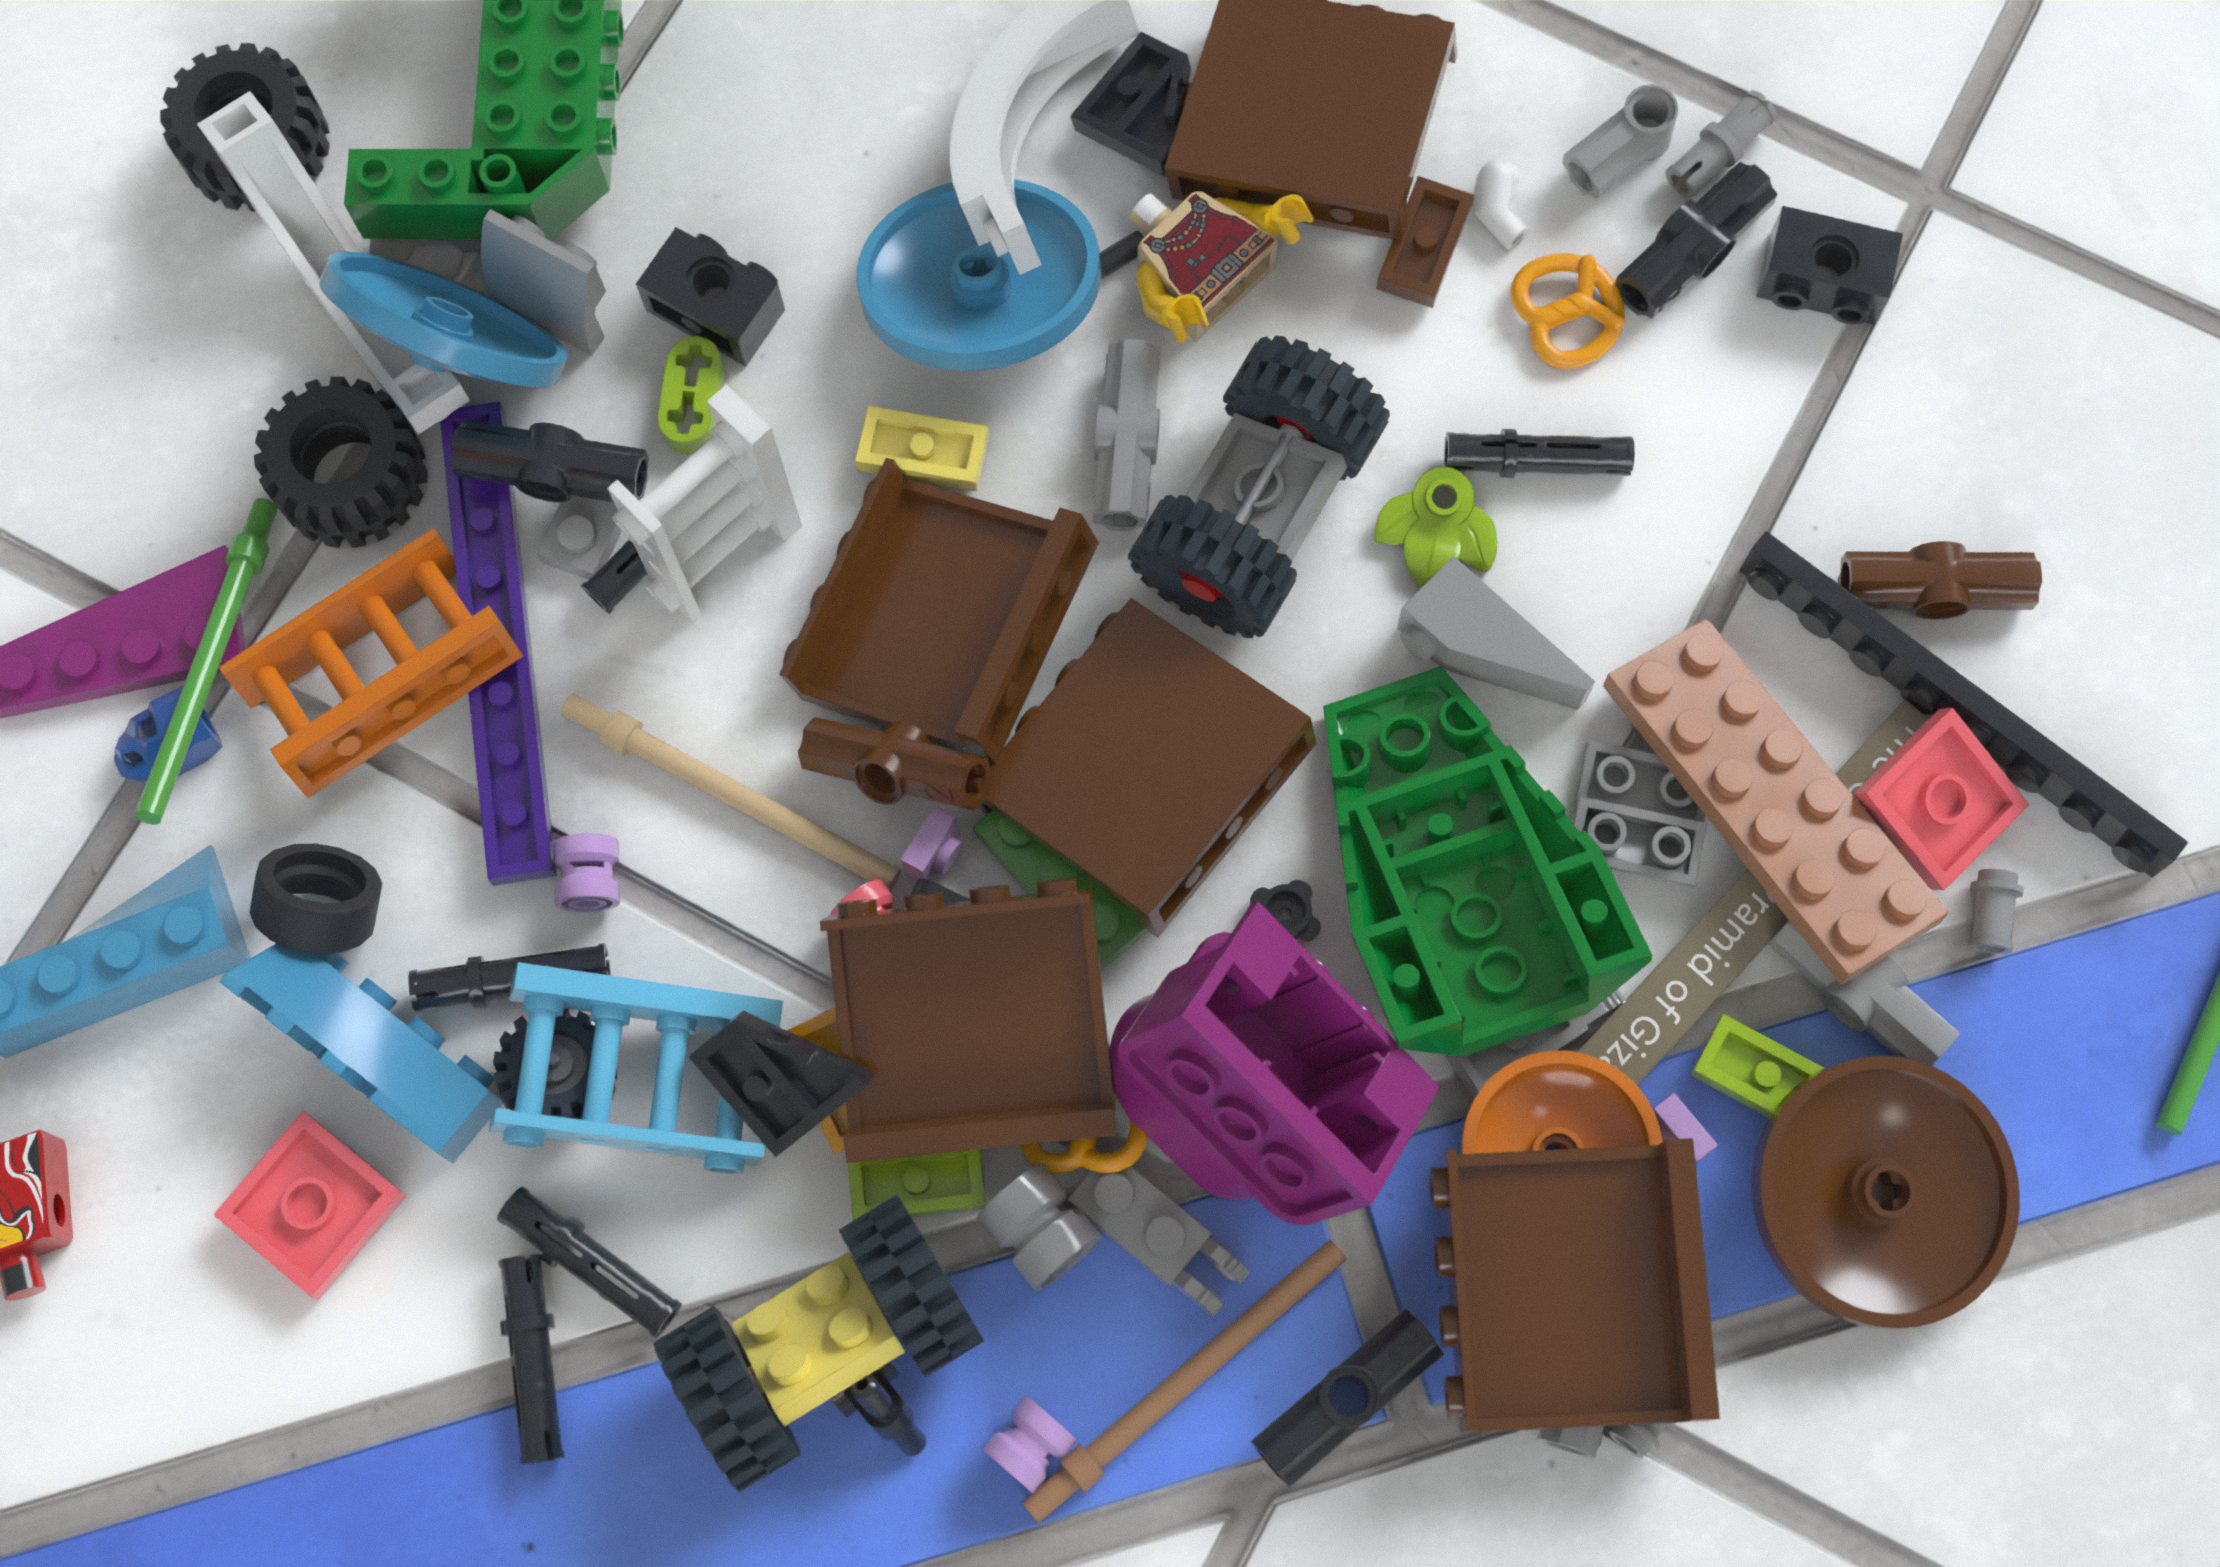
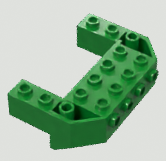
M483 0L472 149H349L344 206L362 238L481 239L483 219L491 209L510 220L515 215L526 218L540 228L545 234V238L551 241L608 193L611 183L612 155H616L615 103L619 101L621 93L618 54L619 48H622L624 43V23L621 12L622 0Z

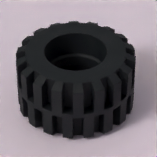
M241 43L239 50L234 51L231 50L228 44L215 47L217 53L206 58L202 52L192 58L195 66L189 71L181 67L173 76L178 85L176 88H166L162 99L168 108L160 110V123L166 130L162 134L167 145L194 186L199 188L206 198L214 203L221 200L226 208L237 211L243 203H246L249 210L253 212L256 210L197 124L250 91L273 119L308 175L317 178L323 169V165L318 157L328 156L330 144L325 135L330 132L327 120L322 113L323 111L304 76L300 74L297 66L289 58L282 60L278 51L267 46L259 53L254 43Z
M344 376L331 377L328 386H322L318 379L306 382L304 384L307 391L298 396L295 395L293 390L289 391L281 397L286 405L280 411L271 407L264 417L270 427L268 430H258L255 443L262 452L254 455L255 468L262 476L259 481L264 491L293 527H297L302 535L315 542L320 537L326 546L340 548L343 539H347L352 548L366 546V537L373 534L378 541H381L391 535L387 527L395 521L402 527L411 518L406 510L408 505L419 506L424 496L417 484L427 483L428 470L422 461L426 459L423 446L399 406L397 407L392 398L382 389L375 392L369 382L357 379L351 387ZM348 443L371 445L364 465L351 477L336 483L314 482L315 471L320 461L333 449Z

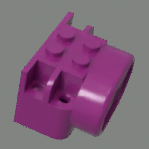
M1259 901L1248 907L1232 933L1221 932L1207 937L1197 947L1186 964L1171 970L1165 976L1154 993L1133 1003L1116 1024L1109 1048L1112 1085L1122 1108L1135 1125L1191 1180L1207 1192L1224 1199L1247 1200L1256 1198L1273 1215L1295 1225H1310L1372 1205L1440 1087L1404 1049H1399L1397 1042L1376 1022L1372 1013L1360 1005L1330 975L1326 966L1316 960Z

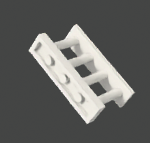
M727 384L707 401L716 425L710 430L713 437L643 499L638 501L618 480L607 488L618 510L612 516V519L624 535L634 544L651 580L645 586L646 590L668 614L671 615L678 608L692 623L698 620L702 614L690 588L753 532L758 530L763 533L769 527L785 542L802 527L772 428Z

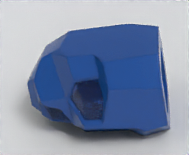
M183 686L150 701L146 710L130 719L115 746L114 762L121 777L147 782ZM204 708L178 777L205 763L223 747L221 739Z

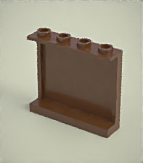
M1219 0L1164 167L1172 199L1184 201L1193 192L1200 191L1213 199L1222 197L1254 204L1274 205L1284 196L1291 194L1299 195L1303 198L1314 218L1312 223H1300L1403 242L1409 222L1407 198L1447 64L1448 62L1456 63L1458 57L1455 22L1444 21L1432 14L1414 16L1385 11L1383 8L1372 4L1354 6L1327 0Z
M886 458L877 477L872 479L866 487L863 505L851 530L846 532L839 542L837 558L824 584L817 588L812 597L810 613L797 639H794L785 651L783 667L779 675L803 701L885 728L896 721L907 722L923 731L933 744L987 757L988 762L996 764L1099 542L1081 513L1059 507L1054 520H1049L908 479L895 460Z
M1130 598L1118 613L1113 612L1102 621L1096 631L1095 641L1079 659L1069 661L1062 668L1056 679L1055 688L1039 706H1033L1028 709L1020 718L1015 729V735L1003 748L996 764L989 762L991 777L986 788V798L980 804V808L986 815L994 810L1132 909L1137 923L1158 938L1317 744L1310 716L1133 598Z
M1063 878L1036 882L1037 894L1010 897L1009 885H997L969 889L970 901L944 903L943 892H930L903 896L904 908L877 910L876 899L836 903L837 915H830L820 921L821 931H827L840 1054L842 1057L867 1068L874 1076L866 1087L846 1102L849 1130L844 1135L846 1163L1116 1135L1118 1123L1111 1076L1108 1030L1092 888L1077 889L1076 878Z
M1693 1138L1666 1139L1659 1145L1473 1154H1457V1149H1448L1440 1156V1168H1430L1429 1190L1432 1209H1443L1445 1236H1435L1434 1259L1437 1278H1448L1450 1305L1440 1306L1439 1328L1442 1347H1453L1455 1376H1445L1444 1396L1447 1417L1458 1418L1459 1433L1707 1422L1720 1419Z

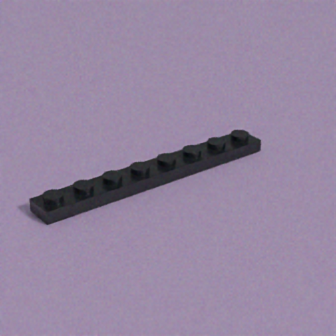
M1765 531L1751 548L1739 572L1747 577L1749 585L1755 592L1768 600H1778L1798 615V619L1805 629L1817 637L1823 639L1830 638L1849 653L1851 661L1860 670L1868 675L1884 678L1901 691L1903 700L1906 699L1922 714L1933 715L1939 709L1953 708L1995 762L2005 768L2007 777L2016 786L2030 793H2039L2059 808V815L2070 826L2082 832H2091L2112 848V854L2121 864L2133 871L2145 872L2153 878L2172 864L2189 843L1772 534Z

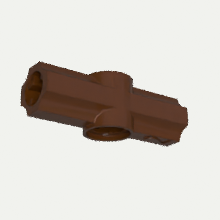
M1938 541L1918 545L1909 552L1846 551L1841 558L1838 584L1872 609H1912V614L1916 617L1937 620L1957 617L1970 610H2033L2039 603L2042 570L2041 562L2037 561L2034 552H1966V547L1963 544Z
M814 717L803 729V738L798 750L802 769L854 781L865 796L881 805H894L907 794L975 811L986 798V788L991 777L987 757L934 745L926 734L915 725L896 721L890 724L883 732H878Z

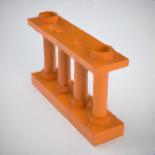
M434 528L406 544L394 554L219 667L224 677L251 709L266 700L288 735V738L272 747L270 751L280 767L307 799L523 657L490 606L485 607L472 616L451 587L448 580L456 576L454 557ZM427 595L451 630L418 651L394 615ZM371 630H374L397 666L367 686H364L341 650ZM320 665L343 701L310 722L287 685Z

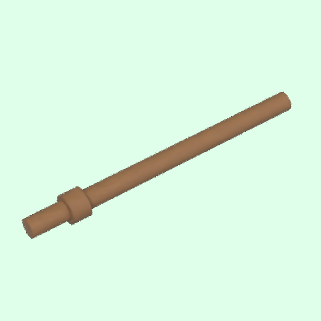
M1329 1239L1084 1448L1079 1443L1060 1459L1059 1462L1063 1467L1021 1502L1035 1521L1039 1524L1078 1489L1086 1493L1105 1476L1102 1469L1342 1265L1347 1259L1339 1247Z

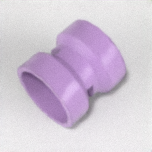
M583 833L563 836L554 841V862L561 868V879L554 886V903L557 908L573 912H595L609 910L620 904V885L613 878V866L619 861V841L617 838L604 834Z
M1024 1396L1012 1411L1013 1422L1017 1425L1015 1429L1012 1430L1008 1427L1004 1432L994 1433L981 1449L1031 1493H1034L1046 1479V1467L1050 1463L1046 1459L1048 1454L1050 1453L1053 1457L1065 1456L1077 1439L1027 1396Z

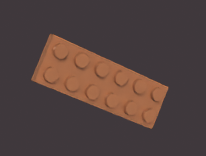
M1707 618L1607 675L1603 684L1604 689L1840 985H1843L1939 925L1948 915L1949 911Z

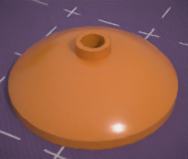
M1552 1050L1519 1058L1503 1067L1485 1083L1474 1098L1465 1117L1461 1135V1154L1545 1150L1550 1145H1556L1562 1149L1659 1145L1663 1141L1653 1108L1639 1087L1627 1075L1597 1057L1581 1052Z

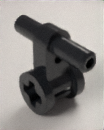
M888 1362L830 1398L847 1418L858 1410L881 1438L893 1440L905 1455H918L925 1448L926 1437L913 1422L911 1408L890 1384V1381L900 1374L891 1362Z

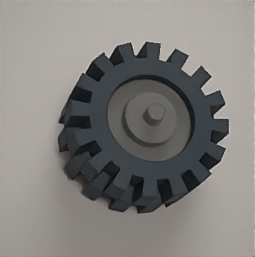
M564 1008L563 1016L556 1017L541 1115L582 1120L595 1026L591 1024L590 1016L580 1010L577 1016L573 1017L570 1016L569 1009ZM523 1015L513 1022L516 1031L512 1035L506 1031L499 1039L502 1048L501 1052L495 1051L493 1058L496 1073L493 1074L498 1091L506 1109L511 1111L515 1110L527 1030V1021ZM615 1084L613 1089V1096L616 1091Z

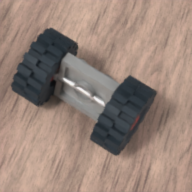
M1265 336L1260 338L1258 343L1255 342L1223 396V402L1227 404L1225 410L1232 419L1187 494L1179 495L1177 499L1172 495L1165 496L1163 500L1161 499L1128 553V560L1132 561L1130 566L1133 571L1142 575L1140 580L1147 587L1156 588L1159 591L1157 595L1166 602H1174L1180 606L1179 611L1189 616L1193 614L1201 618V622L1211 628H1214L1215 625L1220 626L1224 633L1233 636L1239 632L1244 638H1253L1254 635L1259 638L1267 632L1296 582V569L1290 567L1295 555L1339 480H1345L1347 476L1351 479L1357 476L1389 422V409L1383 407L1386 401L1381 394L1370 392L1374 386L1365 377L1357 378L1352 373L1355 369L1343 361L1341 364H1338L1330 359L1331 353L1321 348L1317 352L1309 349L1307 342L1295 339L1293 344H1290L1285 336H1274L1273 340Z

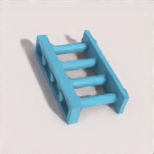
M517 963L512 975L509 1001L523 1002V1011L529 1013L515 1110L495 1109L490 1119L489 1131L504 1133L503 1143L525 1148H543L545 1139L698 1158L705 1159V1170L726 1174L744 1173L745 1165L753 1166L764 1157L765 1144L741 1141L743 1120L721 1094L715 1137L677 1133L675 1130L688 1035H694L696 1027L719 1030L743 1010L780 1027L782 1000ZM564 1008L590 1012L589 1020L596 1023L582 1120L541 1115L556 1017L563 1016ZM630 1018L656 1021V1030L662 1032L649 1129L609 1124L622 1026L629 1025Z

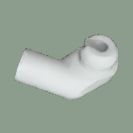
M1493 160L1482 167L1477 174L1473 211L1507 250H1510L1517 246L1529 233V228L1509 208L1513 184L1519 183V172L1510 161Z

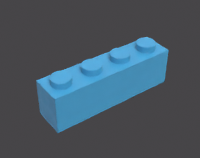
M211 845L207 846L67 941L0 966V1056L7 1058L223 974L250 959L214 847Z
M276 943L227 971L221 978L219 983L263 1013L265 1019L307 1051H311L321 1063L352 1087L364 1093L368 1100L452 1164L490 1120L495 1109H499L503 1104V1101L488 1089L495 1080L490 1073L467 1055H464L455 1064L439 1051V1048L446 1039L417 1016L408 1025L389 1012L397 1001L366 977L357 987L343 976L341 972L349 963L337 953L313 954L291 950Z

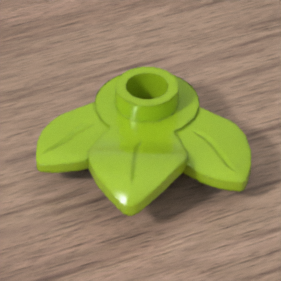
M1437 467L1427 471L1419 478L1413 492L1391 498L1379 512L1375 525L1374 540L1384 545L1404 546V559L1407 570L1420 589L1453 556L1474 569L1487 572L1491 569L1497 552V532L1493 520L1483 510L1474 505L1475 495L1469 479L1462 472L1450 467ZM1444 486L1453 491L1455 503L1452 507L1442 509L1434 504L1432 493L1436 488Z

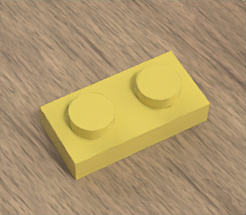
M868 405L855 459L857 471L878 474L885 459L890 458L895 460L908 479L978 491L990 436L989 428L986 425Z

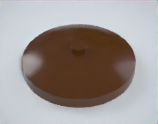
M1895 1056L1862 1057L1837 1063L1807 1077L1795 1086L1772 1112L1759 1138L1753 1159L1751 1175L1753 1211L1758 1231L1773 1263L1790 1285L1810 1303L1824 1312L1850 1323L1873 1328H1909L1935 1323L1950 1317L1971 1304L1990 1286L2002 1269L2014 1242L2019 1219L2020 1190L2013 1154L2003 1131L1988 1108L1965 1085L1946 1072L1916 1060Z

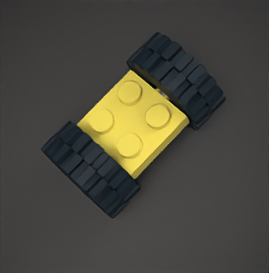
M898 1194L839 1229L851 1255L849 1252L845 1253L732 1322L731 1324L738 1337H736L732 1327L724 1319L719 1309L712 1306L653 1342L656 1348L654 1349L656 1356L662 1363L661 1367L664 1374L671 1382V1388L677 1399L686 1410L688 1419L692 1426H695L708 1452H711L717 1466L722 1473H725L728 1481L733 1487H736L738 1492H742L801 1455L799 1446L788 1424L905 1353L886 1318L887 1316L925 1378L984 1342V1339Z

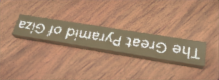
M1904 699L1836 773L1837 777L1855 797L1853 793L1928 718ZM1749 869L1736 880L1626 999V1002L1620 1005L1578 1052L1608 1062L1627 1075L1638 1086L1789 921Z

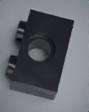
M1782 206L1770 233L1756 297L1771 300L1776 306L1787 310H1801L1805 308L1830 314L1834 319L1846 324L1868 323L1875 325L1890 298L1903 233ZM1817 266H1828L1835 270L1839 276L1826 275Z
M675 227L636 282L638 292L647 312L690 336H700L709 339L716 345L719 352L744 366L748 365L785 311L778 280L769 270L752 261L744 265L728 256L726 250L711 237L700 233L694 237ZM713 287L727 288L722 295L715 298L702 296L708 289Z

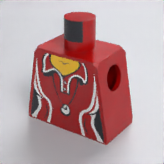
M41 1129L0 1143V1282L5 1300L14 1301L37 1295L46 1290L39 1256L67 1247L73 1239L65 1141Z

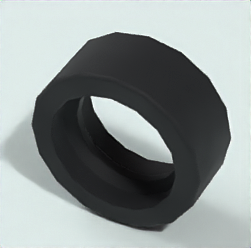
M292 844L271 851L259 861L249 913L256 929L270 941L286 948L313 954L341 953L359 947L372 936L383 883L376 868L361 856L339 847L323 844ZM311 893L328 896L340 902L320 903L304 900L292 894Z

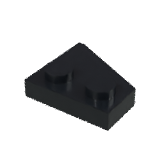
M1141 31L1070 115L1075 131L1164 177L1166 175L1164 167L1182 115L1191 74L1188 55Z
M744 1010L697 1047L688 1057L775 1157L866 1087L874 1077L867 1068Z

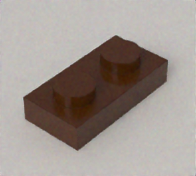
M1418 176L1407 202L1409 222L1403 242L1393 239L1378 276L1376 289L1433 308L1471 211L1475 195Z

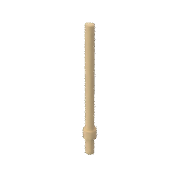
M575 693L570 694L565 700L561 709V715L601 736V744L623 756L629 752L635 754L868 881L882 879L889 891L895 886L901 874L900 868L643 731L642 722L621 711L612 714Z

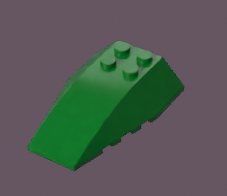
M1442 666L1323 706L1352 939L1399 1049L1461 1057L1480 1052L1588 1014L1652 961V953L1600 847L1586 831L1580 832L1565 815V807L1549 789L1546 791L1542 789L1526 770L1525 761L1511 745L1505 746L1491 730V722Z

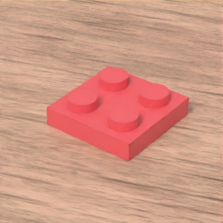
M1953 708L1936 711L1853 793L1930 890H1945L2030 805Z
M302 1111L213 1215L305 1293L319 1300L407 1195L305 1111Z

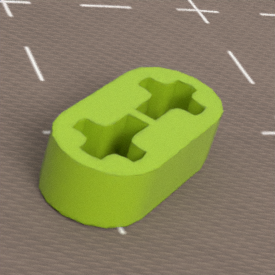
M691 336L679 340L670 349L666 359L658 408V425L663 438L670 448L682 454H694L713 437L710 430L716 425L707 401L723 388L725 380V367L719 350L709 339L700 336ZM702 357L707 368H700L696 387L690 386V379L685 367L692 366L695 358ZM687 404H693V411L699 424H692L688 433L681 434L677 424L674 422H683L686 416Z

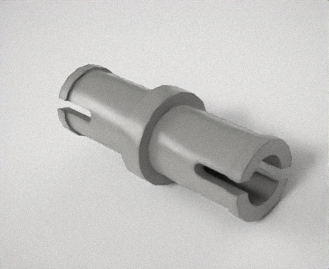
M1754 90L1746 94L1745 98L1719 123L1711 122L1700 131V140L1675 164L1670 165L1666 169V178L1672 187L1689 171L1693 173L1677 190L1680 195L1689 199L1693 198L1698 190L1724 166H1734L1743 156L1742 149L1763 129L1777 119L1776 109L1771 102L1755 117L1750 116L1766 98L1763 94Z

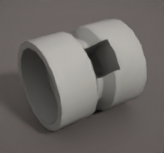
M1043 1163L1034 1166L1012 1181L987 1203L977 1216L978 1221L999 1247H1014L1016 1249L1012 1263L1036 1292L1044 1289L1069 1271L1103 1237L1080 1208L1067 1210L1063 1206L1067 1192Z

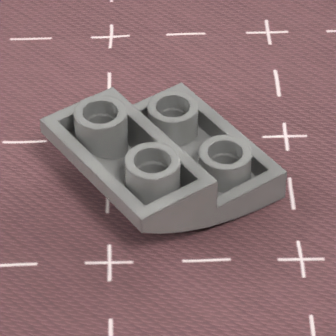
M490 209L483 219L481 236V265L488 296L530 318L553 336L592 356L605 337L594 314L596 306L606 293L596 268V260L588 252L575 244L565 243L561 247L546 239L542 230L524 217L515 215L510 220Z
M1588 740L1582 761L1572 823L1580 832L1586 831L1596 842L1610 870L1694 887L1696 885L1707 823H1704L1705 814L1657 754Z

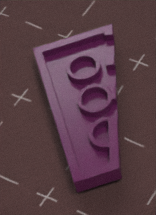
M226 545L1 645L0 718L186 680L229 567L225 562L228 552ZM241 611L239 612L220 666L246 649Z

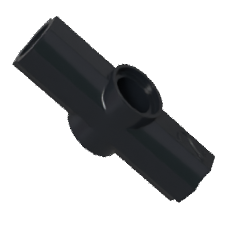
M1739 162L1697 202L1690 199L1682 204L1661 227L1655 241L1617 276L1615 285L1621 293L1623 303L1637 316L1645 315L1652 319L1696 277L1699 280H1703L1713 273L1730 254L1737 243V238L1774 204L1778 194L1771 184L1770 177L1755 164L1745 165Z
M463 419L461 425L455 429L451 444V469L455 476L513 485L520 492L547 502H567L571 499V495L613 502L607 488L616 480L640 501L644 497L648 481L649 457L645 449L585 440L578 432L553 423H534L530 426L529 430Z
M1404 1309L1338 1367L1329 1371L1324 1379L1250 1442L1275 1475L1290 1488L1444 1355V1352L1425 1326L1407 1309ZM1339 1380H1350L1357 1383L1365 1393L1366 1404L1362 1413L1357 1416L1347 1417L1336 1412L1329 1400V1391L1332 1384Z

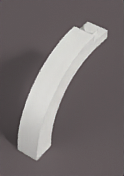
M1034 0L1005 27L988 47L962 91L954 114L950 134L949 163L953 186L978 246L990 241L997 257L1009 252L1019 275L1042 265L1017 209L1014 194V176L1022 143L1043 106L1067 80L1106 51L1139 34L1128 0Z
M250 91L199 122L197 125L278 244L384 392L392 398L395 405L399 406L417 434L444 420L453 411L469 402V397L449 370L435 372L416 364L409 358L410 354L368 331L334 305L322 292L319 281L329 256L336 252H362L322 196L273 119Z

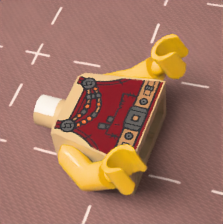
M1196 191L1188 196L1176 209L1171 210L1153 193L1144 196L1133 208L1129 221L1146 235L1138 245V270L1135 275L1145 316L1172 330L1177 342H1185L1188 340V335L1197 342L1275 268L1278 240L1274 236L1281 235L1289 245L1295 244L1301 238V234L1295 224L1299 222L1312 223L1314 221L1303 198L1299 195L1291 194L1279 199L1274 205L1222 197L1213 199L1204 192Z

